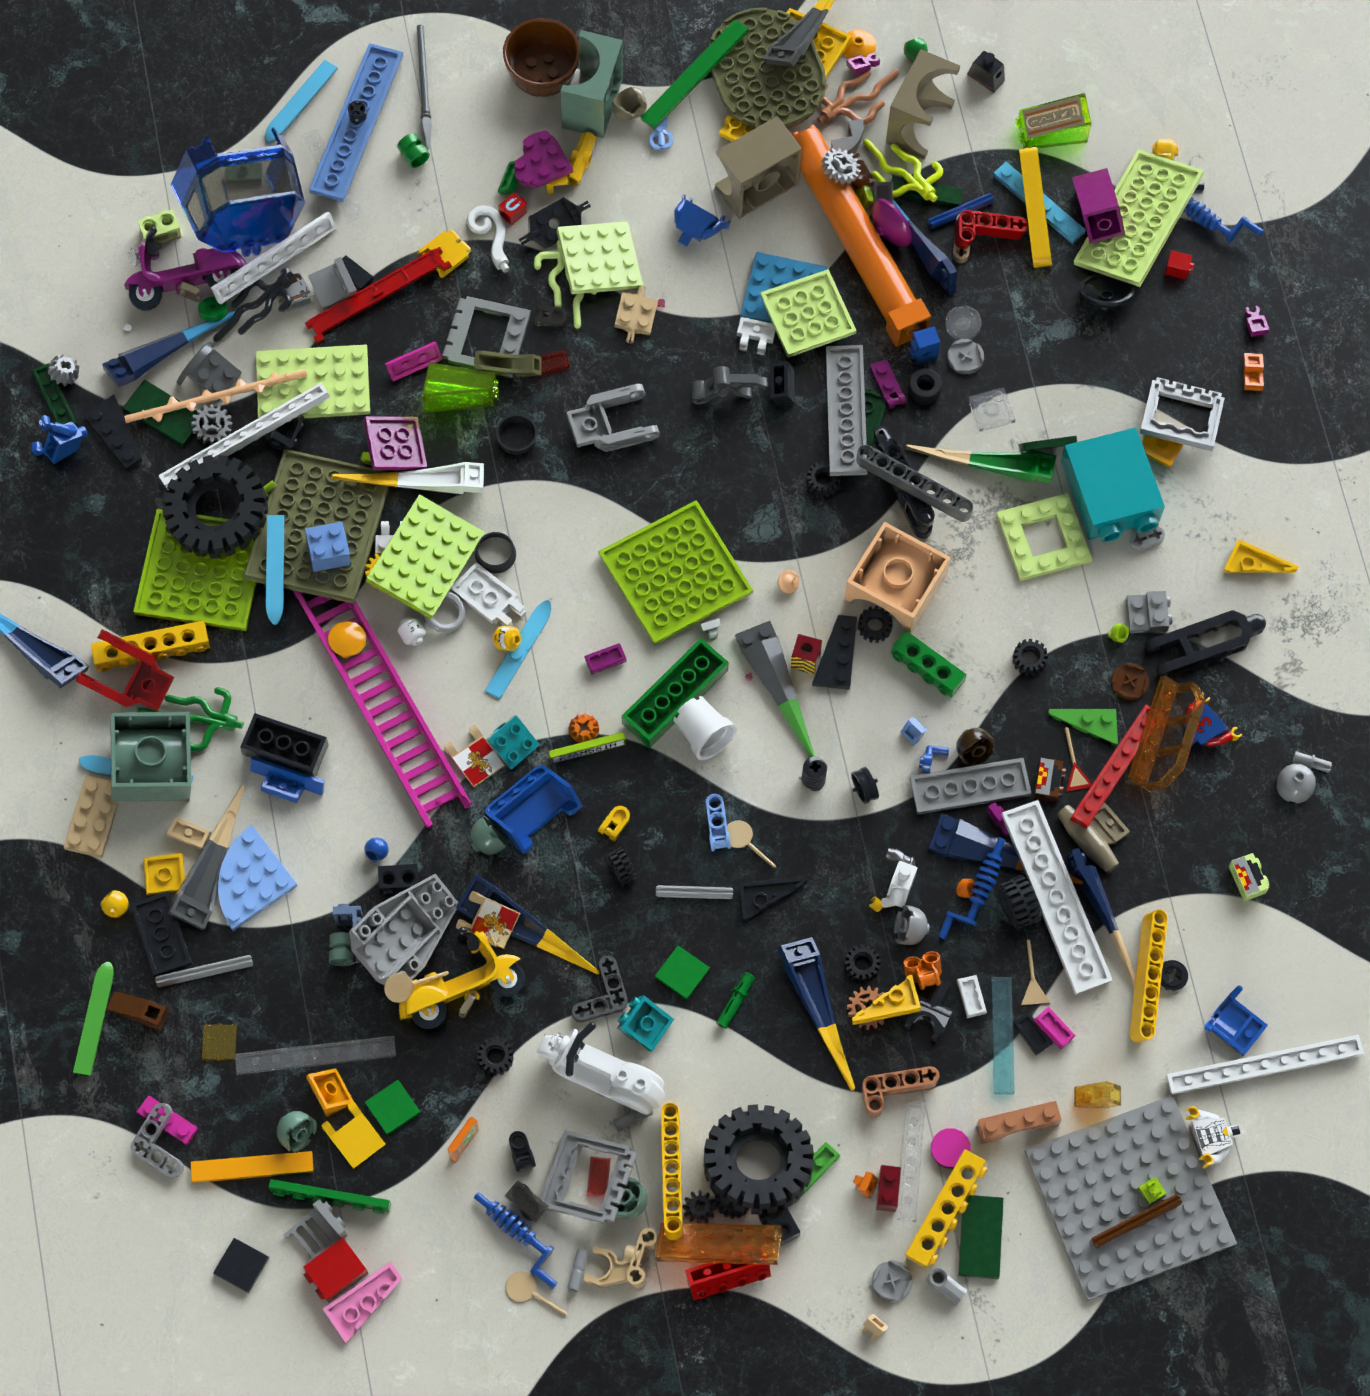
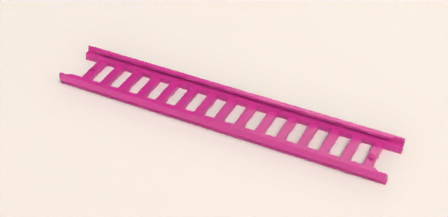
M293 590L427 828L433 827L427 815L428 812L459 797L465 810L470 808V799L357 602L355 601V604L345 602L315 617L311 609L331 599L317 596L307 602L303 592ZM351 609L355 617L348 621L354 622L363 628L366 634V641L369 640L373 648L341 663L338 654L329 646L328 635L330 630L324 632L320 625ZM378 655L382 662L381 664L350 679L346 671ZM387 671L391 679L359 695L355 688L356 686ZM396 687L399 695L370 710L367 709L364 702ZM403 702L406 704L408 711L378 726L373 720L374 717ZM414 718L418 726L387 742L385 741L382 733ZM423 734L427 742L396 758L394 757L391 749ZM430 749L432 750L435 758L403 773L399 765ZM439 765L443 769L444 774L415 789L409 783L410 780ZM448 781L451 783L453 790L424 805L420 803L419 796Z

